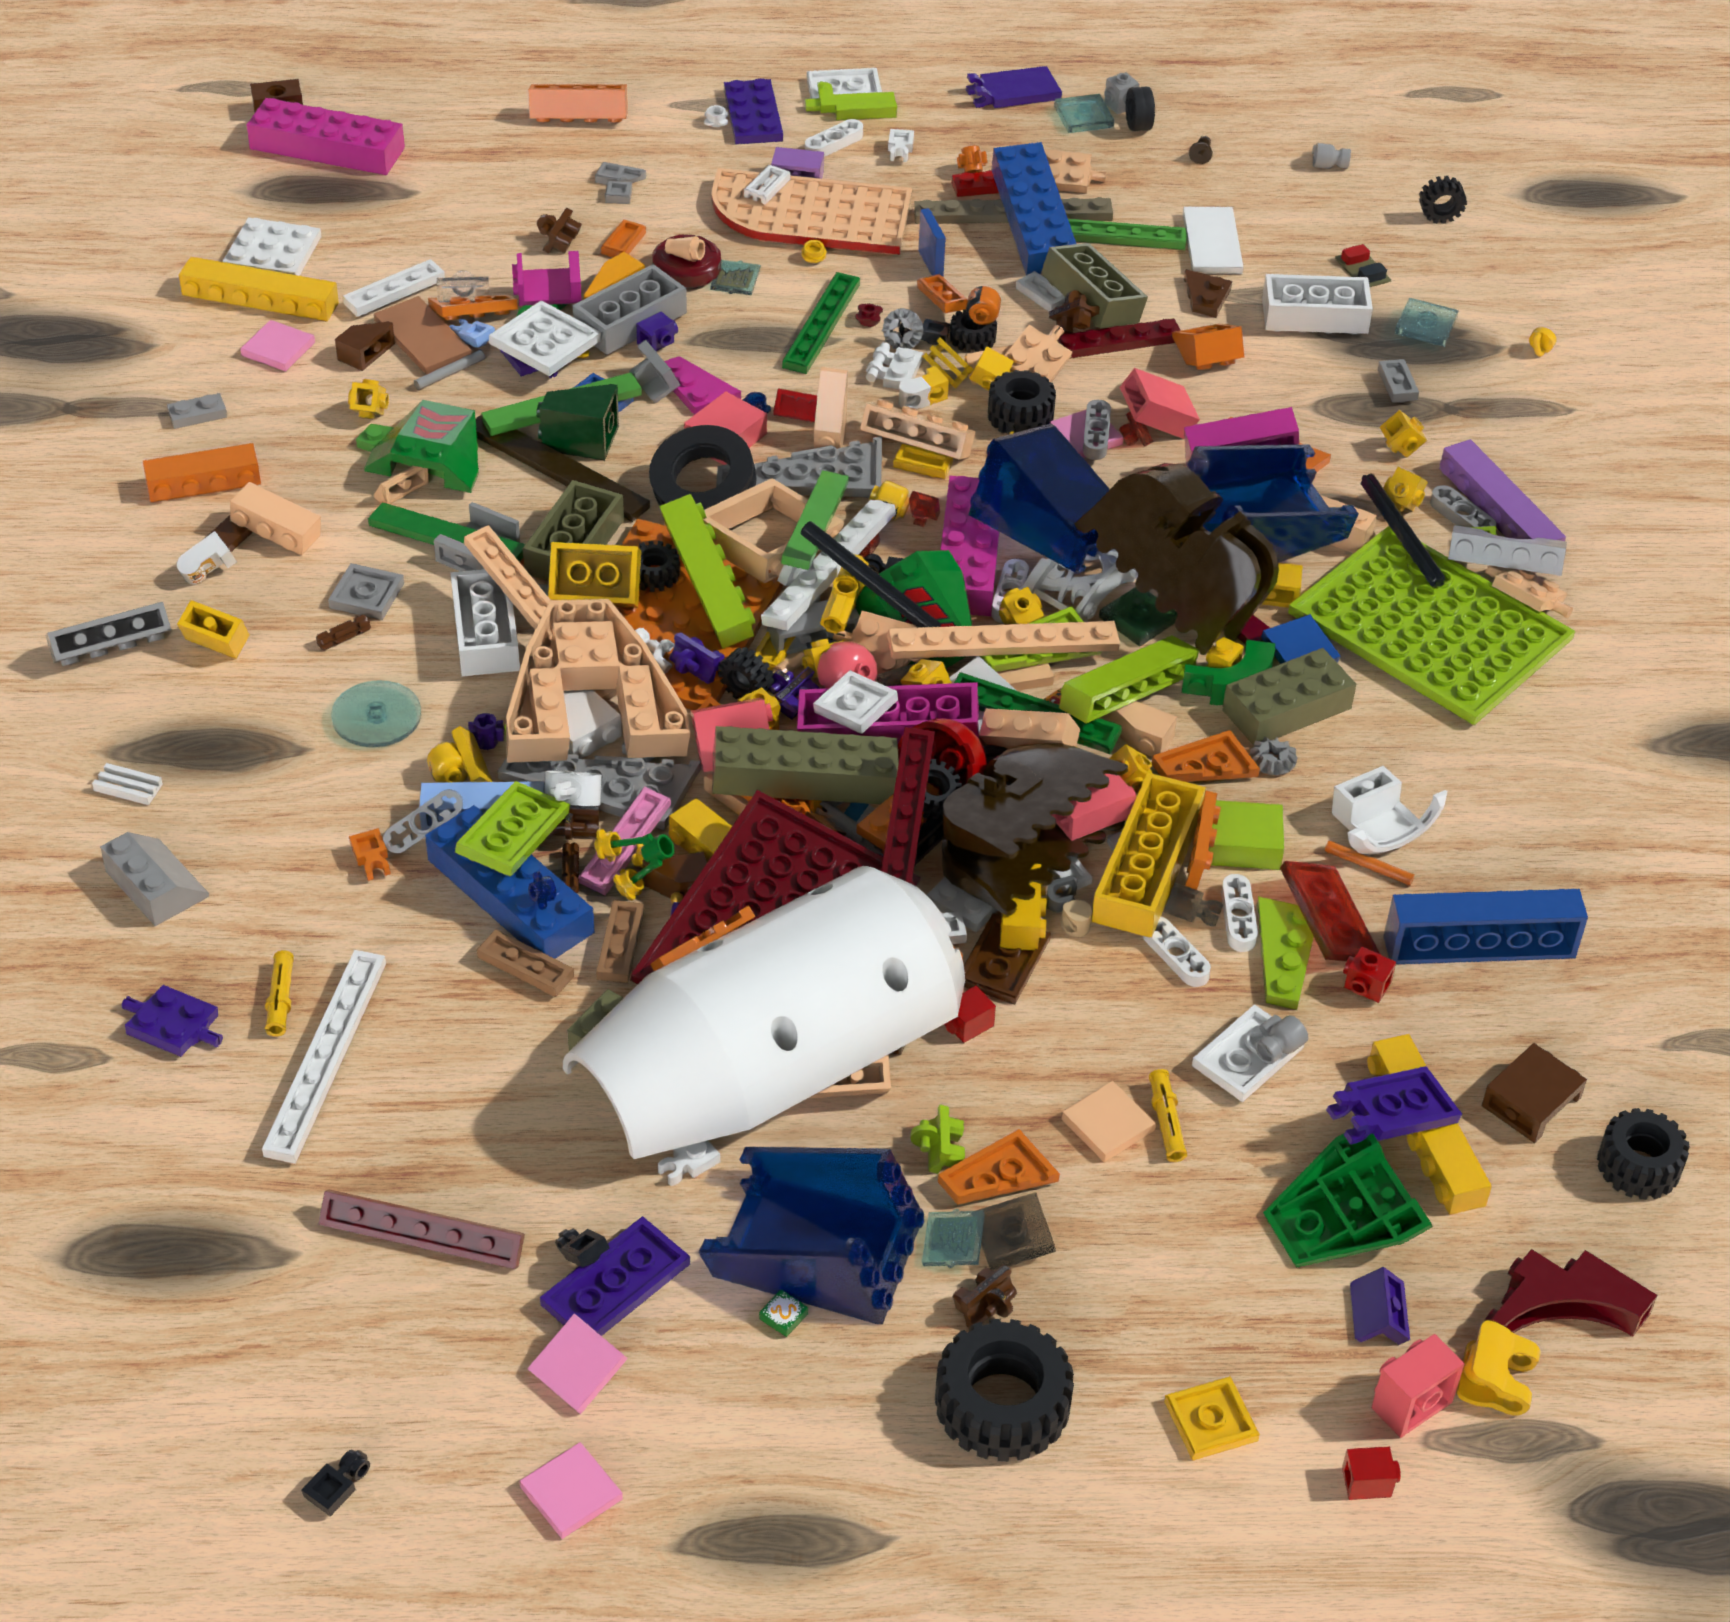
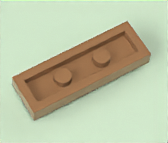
M613 900L596 970L597 980L629 982L644 915V903Z
M496 929L477 948V958L554 997L574 977V968Z

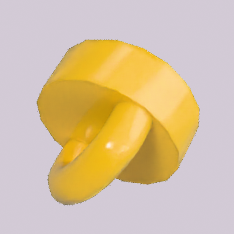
M1537 327L1529 337V343L1534 349L1535 354L1539 357L1550 352L1557 342L1555 334L1545 327Z

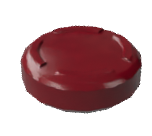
M681 234L669 238L677 239L685 237H694L696 235ZM697 236L705 243V254L702 260L692 262L673 254H667L665 251L666 239L654 249L652 264L686 287V289H694L710 283L717 278L721 271V251L713 242L702 236Z

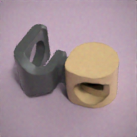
M1067 876L1053 880L1052 884L1048 885L1046 909L1056 913L1062 912L1061 926L1068 935L1072 937L1087 935L1091 925L1092 908L1087 902L1074 899L1077 891V878L1075 876ZM1070 885L1064 892L1056 893L1060 887Z

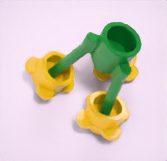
M598 829L596 833L595 850L599 859L607 858L609 862H613L616 856L621 854L623 846L636 845V853L631 856L633 865L642 867V860L650 863L638 873L630 868L627 870L622 869L620 875L616 874L613 877L618 892L630 901L636 898L635 895L642 893L644 888L642 878L652 870L662 866L664 860L674 855L673 842L665 834L653 837L649 833L642 837L621 840L617 832H605L604 829Z

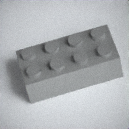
M652 264L572 305L573 318L601 332V341L594 346L608 355L637 339L636 323L659 312H663L673 320L686 314V287Z

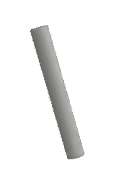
M478 350L414 380V386L417 390L427 387L484 360L485 354L482 350Z

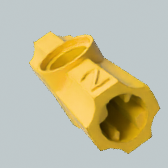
M854 554L856 557H858L861 561H863L865 564L869 566V563L866 562L862 556ZM842 567L838 576L833 581L832 592L820 621V625L827 632L834 634L845 630L850 614L856 607L857 596L862 586L859 580Z

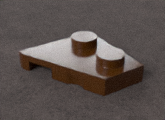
M1186 269L1184 282H1187V294L1191 300L1192 312L1217 318L1231 291L1232 281Z

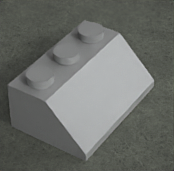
M126 832L100 846L105 870L154 926L209 897V892L158 838Z

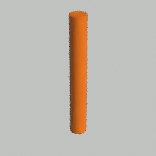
M1329 840L1325 847V852L1409 886H1411L1415 874L1358 853Z

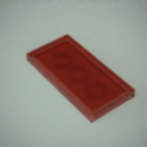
M1284 861L1280 870L1325 960L1347 961L1350 956L1355 957L1361 947L1380 954L1335 866Z

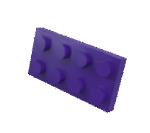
M758 78L747 81L733 80L731 82H724V93L735 145L783 142V130L771 79Z
M642 1216L608 1243L610 1248L602 1253L595 1263L583 1268L577 1267L540 1297V1305L562 1325H565L575 1313L602 1336L690 1265V1256Z

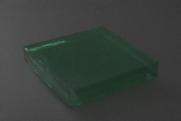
M1135 587L1100 609L1099 618L1104 621H1115L1117 631L1140 647L1174 625L1178 614L1174 609L1167 613L1159 612L1155 607L1157 597L1150 592L1141 593Z

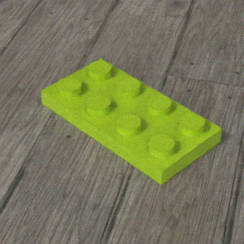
M515 781L456 843L455 853L511 877L568 815L570 804L564 801H556L555 797Z

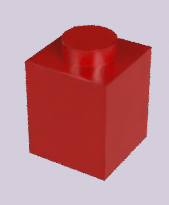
M974 986L962 993L958 1017L944 1025L949 1033L955 1034L964 1044L994 1027L996 1005L977 986Z
M1390 1446L1346 1450L1342 1472L1348 1500L1391 1498L1395 1484L1400 1482L1401 1471L1399 1462L1397 1460L1393 1461Z

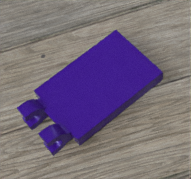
M1047 66L980 74V77L975 73L967 74L968 81L974 83L973 85L966 86L968 95L976 94L977 96H982L973 99V104L976 108L990 104L994 108L1056 101L1061 100L1062 91Z
M1427 1066L1349 1082L1344 1091L1334 1093L1333 1098L1337 1103L1329 1105L1326 1109L1333 1120L1344 1117L1350 1111L1354 1113L1355 1116L1351 1119L1354 1128L1348 1129L1344 1133L1350 1145L1361 1142L1370 1134H1374L1376 1139L1380 1141L1456 1124L1462 1116L1461 1111Z

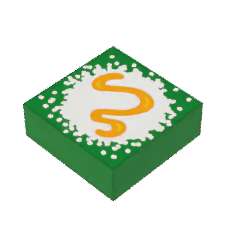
M780 1290L759 1312V1319L785 1337H788L808 1315V1307L783 1290Z

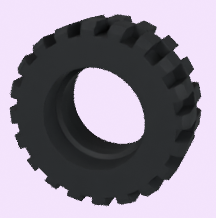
M991 1319L989 1324L983 1325L982 1322L971 1325L968 1333L962 1330L953 1337V1343L951 1342L946 1345L942 1352V1359L938 1362L935 1405L937 1406L936 1414L939 1422L945 1425V1432L951 1439H959L958 1446L967 1452L973 1449L977 1451L978 1457L988 1459V1456L998 1457V1461L1008 1462L1009 1457H1017V1460L1027 1459L1032 1451L1035 1454H1040L1048 1449V1442L1052 1444L1058 1440L1062 1429L1066 1427L1069 1420L1074 1388V1373L1072 1365L1068 1363V1355L1061 1346L1056 1348L1057 1340L1050 1334L1042 1335L1040 1328L1029 1324L1028 1327L1020 1325V1320L1010 1319V1323L1001 1322V1319ZM1006 1374L1025 1381L1035 1391L1036 1395L1020 1404L999 1405L981 1397L972 1386L984 1377Z

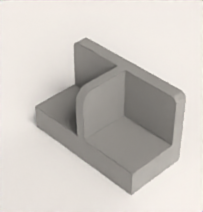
M645 340L638 345L645 359L632 368L629 373L632 372L645 393L654 403H657L679 387L680 383L669 366Z

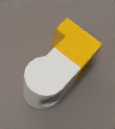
M936 366L926 369V375L901 381L899 385L900 407L907 406L918 409L948 399L949 380Z

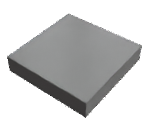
M350 563L328 599L329 608L357 615L363 614L366 617L383 620L404 585V575Z

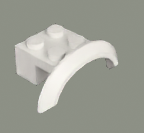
M1381 766L1334 786L1332 814L1350 830L1348 832V841L1354 850L1365 855L1381 854L1402 847L1427 831L1443 810L1448 791L1444 790L1434 794L1430 806L1423 816L1418 819L1400 802L1402 782L1387 768Z

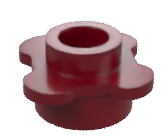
M870 303L858 305L859 312L855 315V318L861 325L873 327L880 322L881 317L879 315L883 312L881 306Z

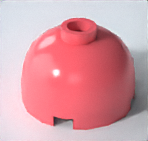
M853 642L833 643L830 645L832 647L827 652H823L817 668L818 680L821 686H825V688H831L849 670L876 681L877 663L873 655L860 644Z

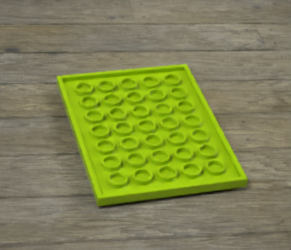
M1387 526L1289 605L1288 613L1298 619L1310 614L1327 637L1472 725H1476L1572 641L1575 630L1544 612H1539L1492 586V582L1454 560H1449L1447 556L1421 542L1445 576L1443 586L1431 587L1390 526Z

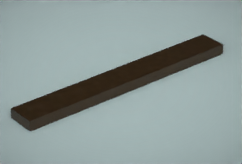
M481 415L475 418L476 436L478 439L568 487L571 481L574 480L622 494L624 518L631 522L650 508V500L527 434L515 429L491 436L482 421Z

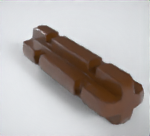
M362 614L353 618V622L348 620L330 628L329 633L324 631L317 634L316 641L321 650H326L333 647V643L337 645L357 636V632L362 634L369 631L371 628L369 619L366 615Z
M567 842L562 846V881L575 893H578L579 845L575 842L571 844Z

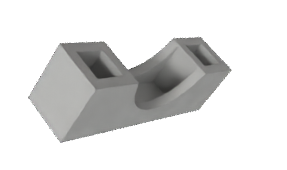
M1454 525L1448 559L1562 576L1567 541L1539 537L1535 539H1514L1493 535L1482 529Z

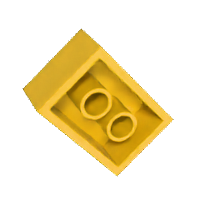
M551 542L548 597L550 600L609 599L615 607L638 608L641 565L640 548L638 546Z

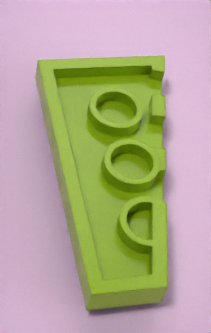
M1071 606L1029 624L1084 621ZM1102 651L987 655L979 657L992 669L999 672L1100 655Z
M1258 896L1257 912L1259 913V934L1261 935L1262 944L1261 956L1264 966L1265 1001L1267 1004L1297 1010L1320 910Z

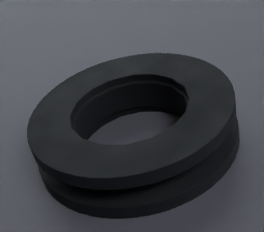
M715 425L693 426L673 434L656 450L649 468L650 483L659 506L691 494L695 504L701 502L705 510L756 486L757 479L752 454L747 443L735 432ZM701 458H716L730 466L726 479L714 489L705 492H690L676 484L677 476L682 468L692 461Z

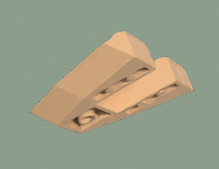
M609 599L549 601L526 647L506 714L507 763L567 760L570 733L563 691L616 689L627 758L687 756L690 739L687 711L646 643Z

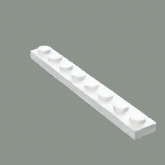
M870 500L834 539L851 553L858 555L895 516V505L884 503L881 500ZM821 551L813 560L810 569H804L761 615L762 625L788 631L839 574L841 566Z
M354 950L262 1147L263 1157L296 1164L385 968L386 960L384 955Z

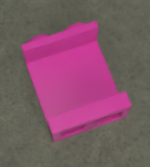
M568 251L569 268L523 270L522 253H517V264H512L513 294L519 295V306L535 305L539 301L547 304H571L582 301L579 251Z

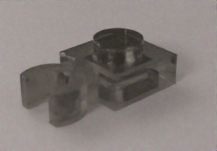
M1175 882L1164 912L1192 923L1195 917H1199L1205 924L1216 926L1219 916L1211 912L1220 915L1223 904L1217 900H1202L1203 892Z

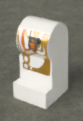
M214 531L182 554L177 561V568L185 581L194 585L203 582L208 573L223 563L229 568L237 563V561Z

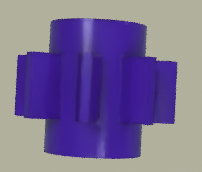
M482 713L475 717L474 722H468V729L474 734L479 749L490 750L497 746L498 741H504L503 720L496 721L494 714Z

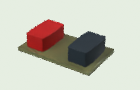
M1364 244L1345 248L1342 250V255L1335 256V259L1351 277H1368L1369 287L1391 282V279L1386 274L1387 269L1381 262L1376 263L1370 257V250Z

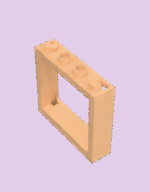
M771 478L705 509L707 518L703 519L705 524H711L716 535V539L713 542L715 545L720 543L726 560L761 582L766 583L780 575L783 564H781L782 555L788 543L766 553L729 529L772 508L798 522L808 499ZM833 516L826 533L835 538L844 528V521ZM818 549L815 558L821 553L820 549Z

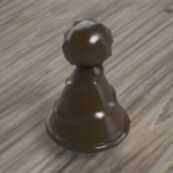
M1201 136L1198 142L1190 147L1189 156L1193 162L1205 164L1211 160L1213 151L1210 147L1211 139L1208 136Z

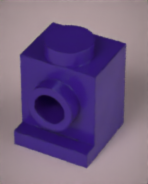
M659 312L636 323L637 345L647 340L657 352L674 343V335L678 333L676 322L663 312Z

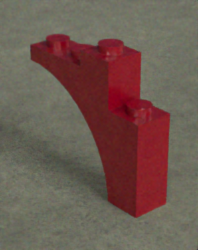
M1531 1249L1523 1259L1518 1257L1508 1271L1511 1279L1507 1292L1501 1302L1502 1307L1498 1311L1493 1308L1484 1321L1489 1320L1499 1323L1515 1333L1522 1328L1543 1321L1578 1319L1611 1326L1633 1337L1650 1316L1658 1295L1586 1250L1577 1260L1571 1258L1563 1269Z

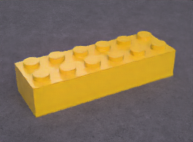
M1147 772L1095 892L1092 913L1093 923L1146 937H1153L1194 837L1198 813L1206 787Z

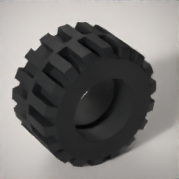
M1013 370L1011 373L1005 372L1002 373V376H997L991 382L989 389L987 414L991 425L994 428H998V431L1001 433H1008L1009 435L1010 432H1014V435L1019 437L1024 436V431H1028L1029 436L1032 437L1036 436V433L1042 434L1045 432V429H1049L1050 421L1054 420L1056 390L1053 383L1049 382L1047 377H1041V374L1031 373L1028 370Z
M1634 1108L1631 1110V1113L1626 1110L1620 1112L1619 1116H1614L1610 1120L1609 1125H1607L1597 1154V1160L1599 1161L1598 1169L1599 1172H1604L1603 1178L1607 1183H1613L1612 1188L1618 1192L1620 1190L1625 1191L1626 1196L1633 1197V1195H1637L1639 1199L1647 1200L1648 1196H1651L1653 1199L1661 1198L1662 1193L1665 1195L1672 1192L1673 1187H1676L1679 1183L1689 1156V1141L1685 1140L1687 1135L1684 1130H1678L1679 1124L1674 1120H1667V1115L1660 1113V1115L1653 1113L1654 1110L1646 1109L1643 1112L1639 1108ZM1634 1150L1645 1152L1652 1157L1640 1155L1636 1153Z

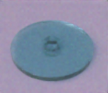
M382 680L368 681L347 689L336 699L331 711L332 724L338 735L352 744L362 747H384L400 742L414 732L421 720V705L414 692L399 683Z

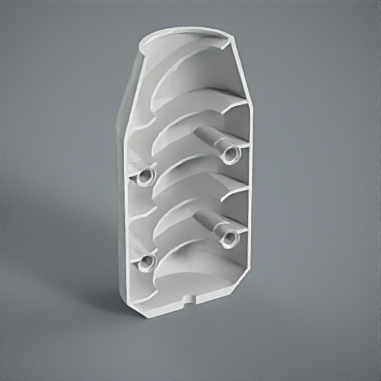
M869 866L857 867L648 974L564 1056L563 1070L568 1075L572 1073L571 1069L579 1062L596 1078L619 1117L627 1139L629 1154L633 1159L750 1130L958 1017L965 983L962 956L960 950L954 949L948 934L951 932L948 923L924 892L906 881Z

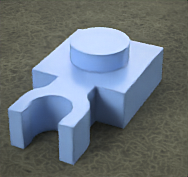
M462 318L459 319L460 326L452 324L449 326L466 344L477 348L486 345L489 341V335L495 331V328L491 325L479 321L469 324L467 320Z

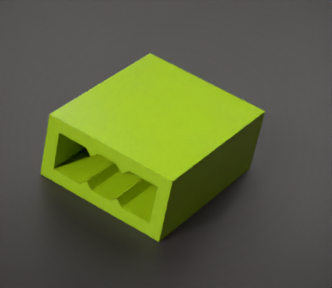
M1216 800V806L1221 807L1217 825H1212L1213 829H1217L1214 846L1208 849V851L1213 852L1211 865L1281 870L1284 854L1283 805Z

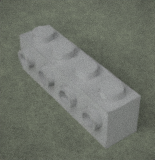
M159 602L48 632L45 636L53 662L61 661L62 666L80 662L78 656L90 653L91 658L108 654L107 648L119 646L120 650H125L137 646L136 640L147 638L148 643L164 639V633L169 632L171 627L164 603Z

